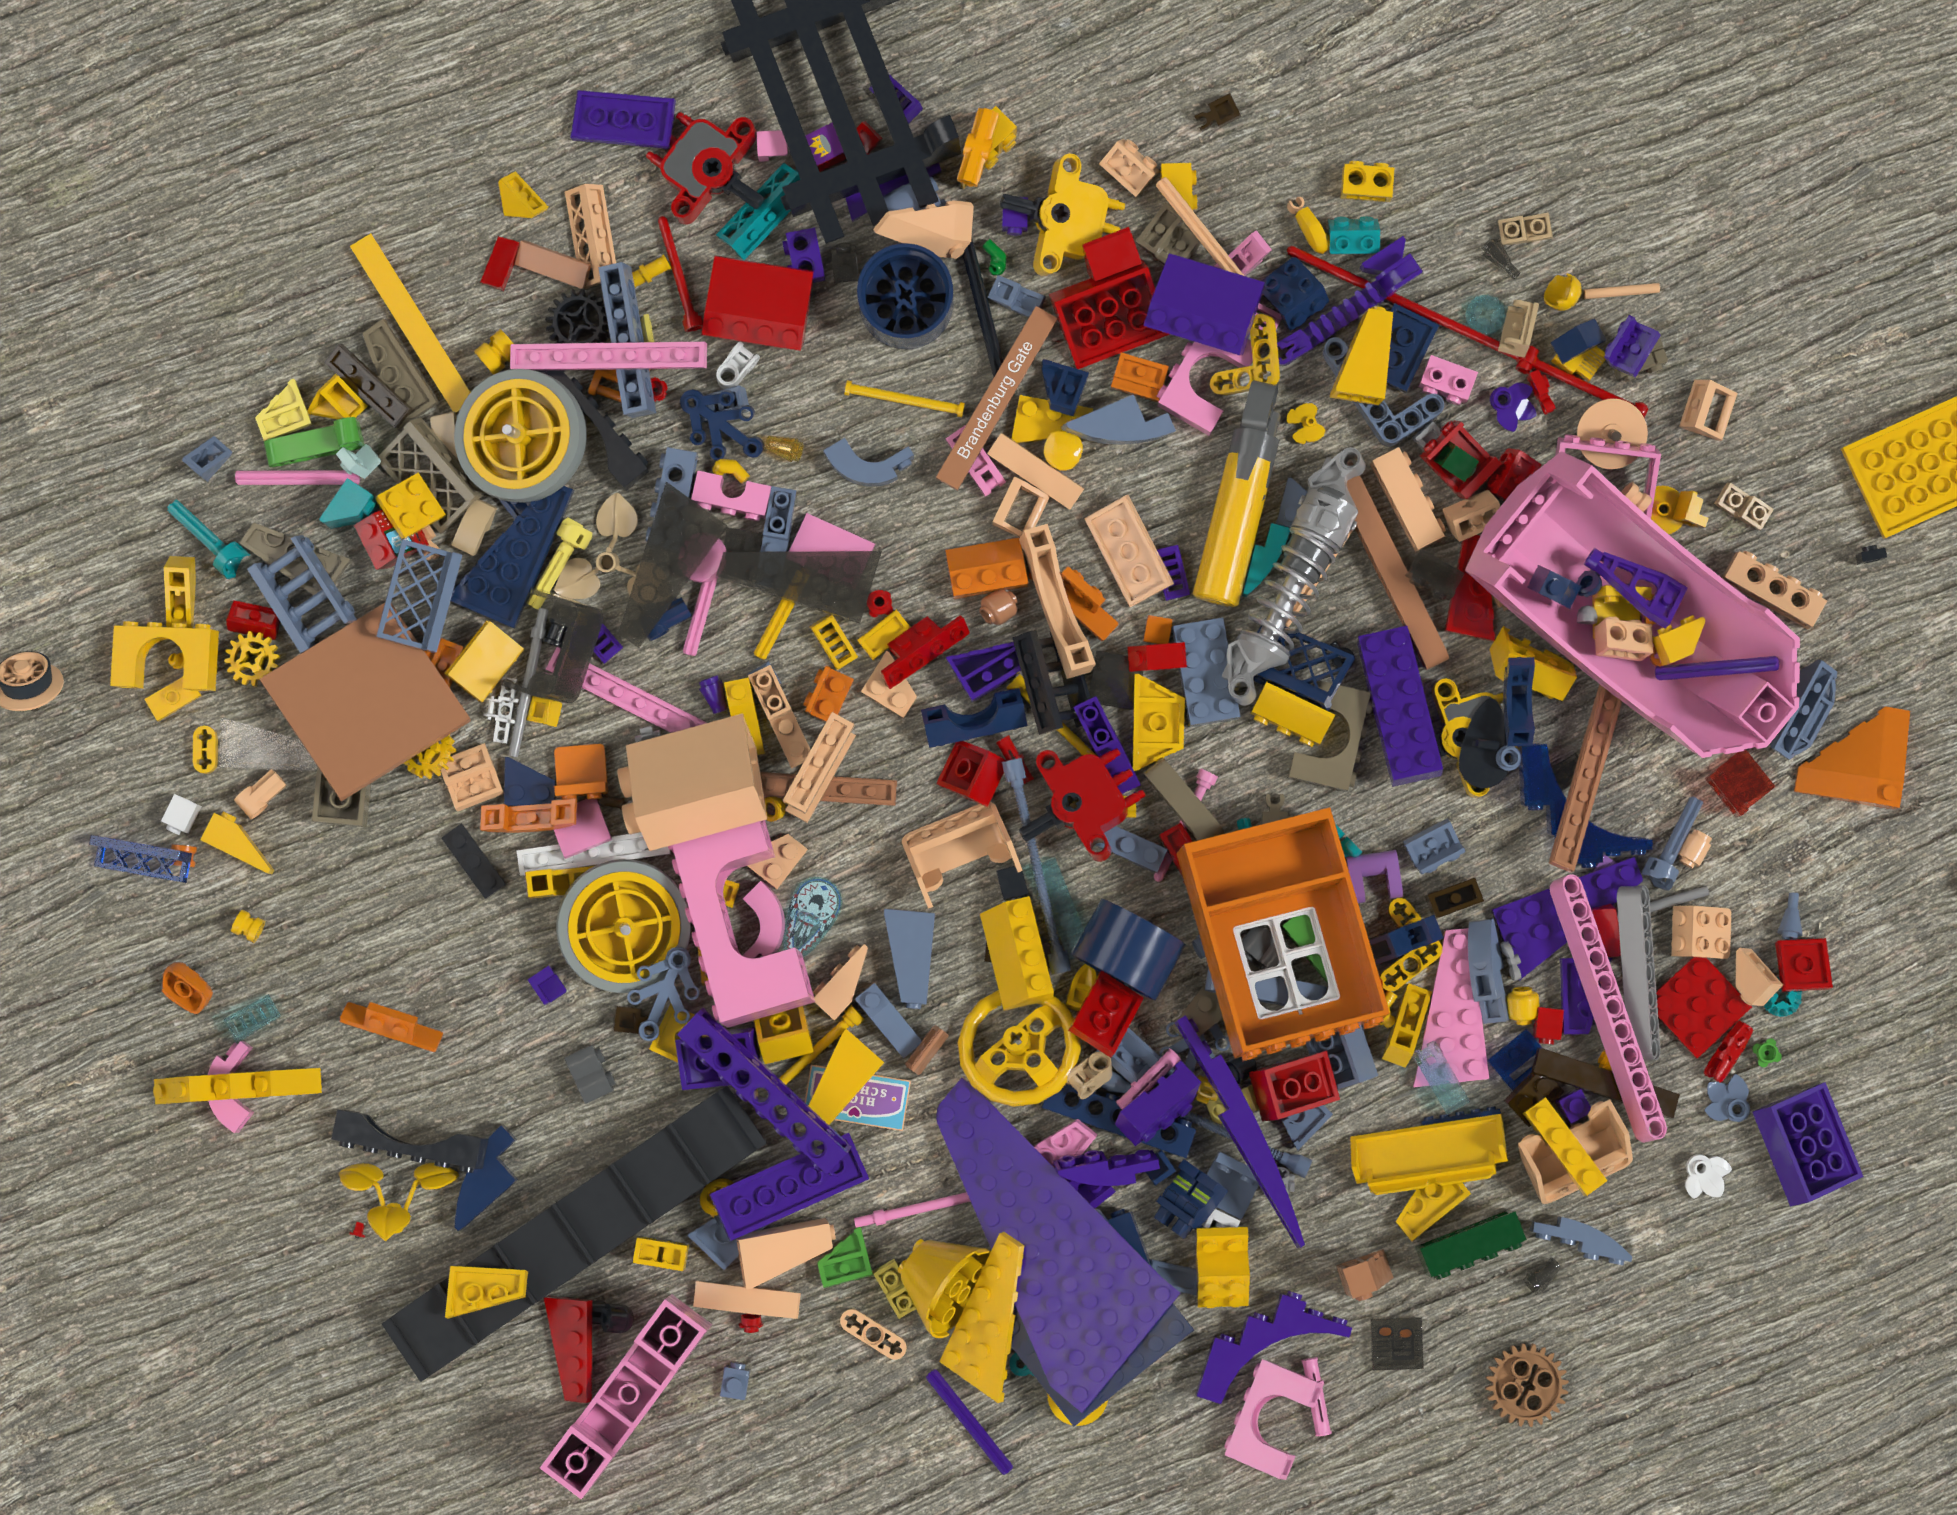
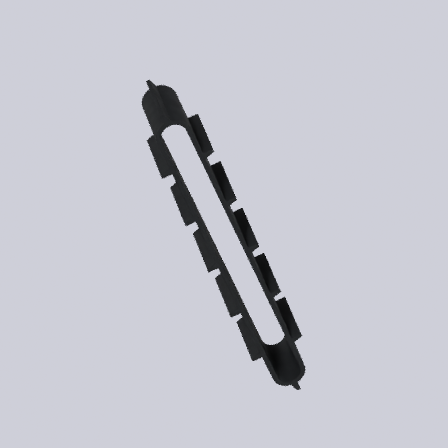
M727 1085L463 1266L528 1271L526 1297L447 1319L445 1318L449 1283L448 1277L382 1323V1326L419 1381L422 1382L764 1146L766 1141Z

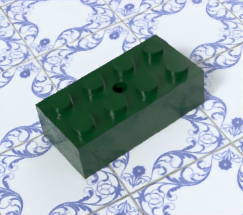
M1508 1209L1417 1245L1415 1249L1425 1274L1439 1280L1450 1276V1270L1455 1268L1462 1271L1475 1265L1474 1261L1480 1258L1481 1260L1488 1261L1498 1257L1497 1252L1503 1249L1510 1252L1521 1248V1242L1527 1239L1516 1211Z

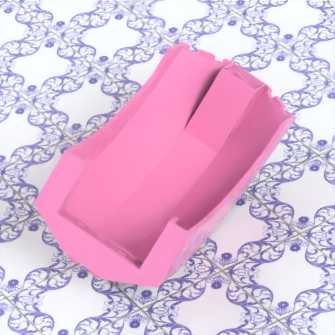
M1561 451L1521 482L1485 525L1465 571L1583 672L1642 717L1701 758L1712 757L1713 754L1741 752L1744 749L1754 747L1757 749L1765 748L1798 710L1797 683H1799L1800 663L1797 662V648H1800V638L1768 608L1748 599L1681 546L1592 465ZM1596 548L1603 553L1607 552L1664 573L1688 587L1670 625H1672V628H1676L1681 625L1680 620L1694 615L1695 619L1704 616L1705 624L1694 653L1669 665L1775 656L1779 659V669L1767 672L1658 680L1655 677L1656 666L1651 663L1649 656L1642 661L1596 656L1592 624L1577 623L1578 610L1583 606H1592V596L1581 597L1577 594L1569 609L1527 588L1538 565L1576 583L1584 571L1591 570L1584 563L1590 552ZM1616 567L1614 574L1623 583L1629 584L1633 576L1630 572ZM1600 575V577H1601V579H1602V586L1610 585V584ZM1638 580L1635 587H1652V594H1655L1657 590L1653 583L1645 580ZM1641 613L1642 623L1645 624L1644 615ZM1654 624L1652 626V635L1654 637L1659 635L1657 630L1663 627ZM1655 654V655H1654V656H1655V659H1656V658L1659 659L1658 654Z

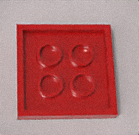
M1692 957L1656 991L1658 1019L1695 1059L1700 1057L1752 1008L1751 1005L1742 1000L1741 994L1705 957Z

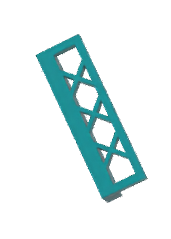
M783 163L756 191L763 197L767 193H771L763 201V204L758 209H754L745 203L716 236L730 246L741 259L745 260L790 212V210L785 211L780 197L784 196L783 186L801 180L798 172ZM786 173L789 174L784 181L779 182ZM754 211L750 217L745 218L749 212ZM737 229L730 238L727 237L732 230Z

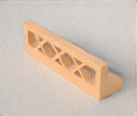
M583 184L565 191L576 259L592 264L591 268L594 279H588L584 289L601 284L598 267L616 263L603 185ZM577 194H580L581 200L579 207L576 206L574 197ZM581 218L584 219L585 224L583 231L580 230L579 226ZM585 243H587L589 247L587 256L584 254L583 250Z

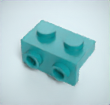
M1363 216L1359 219L1336 217L1333 220H1328L1330 254H1374L1380 252L1381 230L1378 219Z

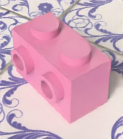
M1431 355L1418 387L1422 388V392L1427 395L1438 394L1446 397V401L1451 404H1465L1469 399L1478 372Z

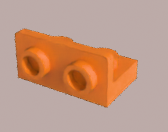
M825 666L824 670L819 669L813 682L817 686L813 693L809 692L803 704V706L807 707L805 712L827 722L832 712L839 715L854 679L831 669L829 666Z

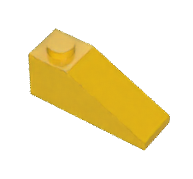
M170 556L164 566L166 627L171 628V623L187 624L186 628H193L196 588L195 557Z
M749 677L724 682L730 715L735 716L743 713L755 743L757 755L765 754Z
M224 811L221 815L214 813L200 840L272 875L274 869L243 827L235 823L236 817Z
M1408 983L1395 1017V1023L1392 1026L1382 1056L1383 1060L1406 1068L1414 1054L1432 991Z

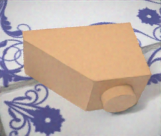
M1739 948L1736 951V988L1741 993L1740 997L1748 1005L1764 1006L1783 984L1752 949Z

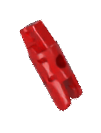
M1739 1020L1725 1036L1708 1062L1703 1074L1709 1078L1712 1077L1719 1083L1723 1082L1746 1048L1754 1031L1753 1028Z

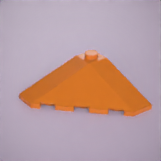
M1885 706L1877 712L1878 715L1867 723L1863 721L1848 732L1849 735L1838 743L1834 741L1820 751V756L1810 763L1806 761L1801 764L1797 769L1794 792L1891 810L1900 808L1905 776L1910 711Z

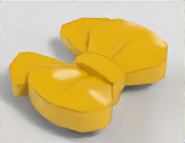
M1313 403L1302 404L1295 410L1291 409L1287 414L1286 422L1288 424L1302 423L1303 426L1292 436L1296 443L1304 445L1306 442H1316L1325 434V428L1316 421L1315 416L1318 409Z

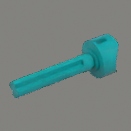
M177 499L172 504H169L167 511L216 556L213 567L226 579L236 577L240 562L245 556H250V554L238 542L234 541L226 546L222 540Z

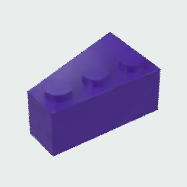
M1014 642L946 657L947 663L971 702L976 701L1022 673Z
M1182 1061L1175 1065V1071L1167 1079L1164 1076L1160 1077L1157 1080L1159 1085L1148 1093L1144 1091L1120 1111L1115 1125L1134 1146L1142 1141L1145 1143L1150 1141L1155 1136L1156 1131L1161 1128L1163 1130L1167 1129L1179 1115L1181 1117L1185 1116L1193 1108L1191 1104L1201 1081Z

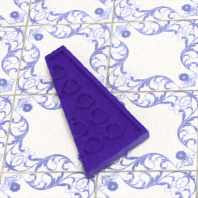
M1635 857L1579 877L1590 908L1607 904L1614 905L1617 902L1619 887L1637 886L1643 881ZM1550 888L1492 909L1503 942H1509L1514 955H1519L1521 963L1517 966L1521 973V979L1567 943L1550 894Z

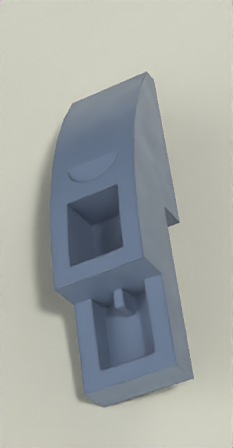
M771 486L755 588L780 592L793 520L796 490Z
M1494 919L1471 921L1468 928V961L1474 1002L1479 1001L1483 1024L1506 1022L1510 1018L1500 972L1504 965Z
M1558 1216L1556 1226L1531 1221L1530 1231L1536 1233L1535 1238L1551 1240V1236L1561 1238L1560 1243L1576 1245V1241H1579L1578 1251L1584 1253L1583 1258L1599 1260V1256L1609 1257V1263L1624 1265V1261L1632 1262V1256L1620 1244L1587 1224Z

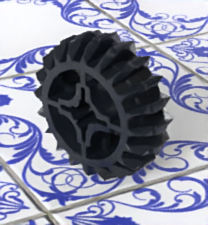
M574 289L570 290V298H567L566 294L562 293L561 297L564 301L560 303L559 300L554 299L553 302L557 308H548V312L554 315L545 318L546 322L552 324L546 327L547 332H554L549 336L551 342L558 340L556 344L604 343L601 339L602 337L610 339V334L605 331L609 330L608 322H606L607 315L604 314L606 313L605 305L601 306L603 298L598 297L594 301V292L591 291L586 297L584 289L580 290L579 296H576ZM583 304L575 313L566 311L571 306ZM591 307L599 315L598 327L588 321ZM583 318L582 320L586 325H579L578 328L575 329L576 325L574 322H572V320L580 321V319ZM560 319L570 325L568 339L560 332ZM583 333L594 334L585 341L575 342Z

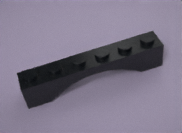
M533 370L555 378L572 393L582 412L599 430L605 443L608 470L626 491L649 472L646 467L648 461L640 452L634 454L629 448L632 445L630 440L623 433L618 435L613 428L616 424L607 414L602 417L597 411L600 406L591 396L586 398L582 394L583 386L575 377L569 379L564 373L566 370Z
M337 1109L331 1138L332 1140L340 1141L339 1146L354 1149L355 1144L363 1146V1151L378 1153V1149L387 1151L386 1156L402 1158V1154L410 1155L411 1161L426 1163V1159L434 1160L435 1166L449 1168L450 1164L459 1165V1171L473 1173L474 1169H483L489 1140L467 1134H455L446 1140L434 1144L414 1145L389 1135L368 1114Z

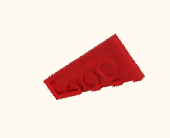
M546 1296L544 1297L564 1400L589 1403L592 1401V1300Z

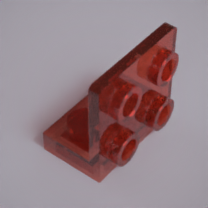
M1746 749L1734 754L1704 778L1735 818L1745 814L1749 807L1775 788V785Z

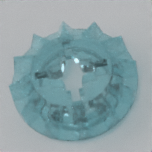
M1488 294L1475 297L1466 309V321L1470 328L1485 335L1498 331L1506 318L1504 305L1497 297ZM1482 306L1487 311L1495 310L1490 315V322L1485 317L1477 319L1482 313Z

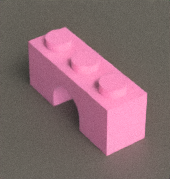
M697 471L691 498L692 502L696 504V508L711 511V507L721 509L720 513L729 516L741 513L745 514L746 519L760 521V518L766 519L771 486L747 481L741 496L729 498L722 493L723 476Z

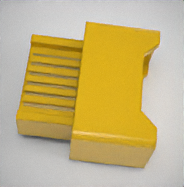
M1596 346L1563 365L1557 354L1551 362L1561 370L1571 375L1575 372L1589 382L1605 361V352Z

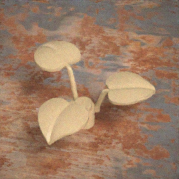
M614 493L602 504L596 518L599 533L603 536L613 535V539L606 552L598 555L594 570L592 564L584 558L569 560L558 577L554 591L566 598L586 599L596 594L600 588L601 583L595 575L599 571L613 572L618 570L633 576L628 581L627 590L634 601L641 604L666 601L670 597V584L666 574L658 565L652 562H642L638 565L636 572L621 567L618 556L612 552L618 536H630L638 525V516L634 507L620 493Z

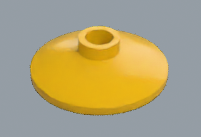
M1656 486L1651 520L1669 535L1676 532L1683 525L1672 520L1680 493L1669 486ZM1660 505H1665L1668 508L1666 514L1660 512Z

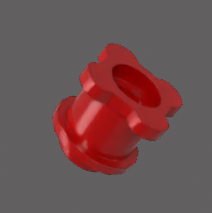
M876 590L868 594L866 599L871 617L876 618L882 614L890 615L893 612L891 594L888 591ZM882 599L884 601L883 606H876V600Z

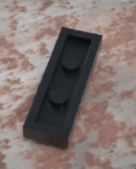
M462 823L441 838L485 899H488L507 885Z

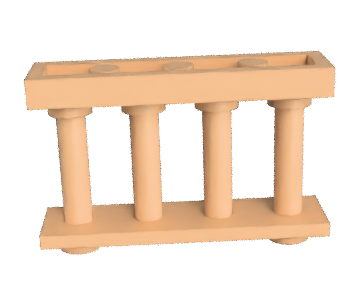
M833 712L831 713L783 799V802L788 804L785 810L787 813L806 823L809 822L856 737L855 734L851 733L855 726L854 723Z

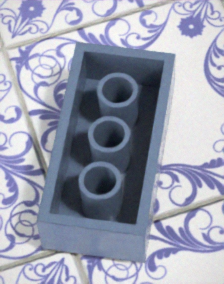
M1217 618L1173 626L1174 643L1185 642L1187 667L1179 668L1189 728L1239 719V705L1229 693L1228 680L1222 678V674L1228 664V642L1224 619Z

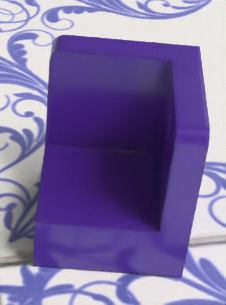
M547 966L528 979L544 1005L550 1004L567 992V989L551 966Z

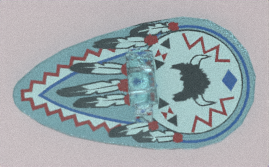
M814 877L803 881L796 888L785 921L783 935L784 951L796 948L802 953L804 958L815 949L831 929L842 907L841 893L833 882L825 878Z

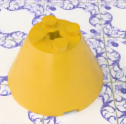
M920 1239L914 1244L913 1252L908 1259L899 1265L898 1273L901 1274V1281L925 1328L933 1337L949 1336L947 1331L956 1327L991 1252L989 1249Z

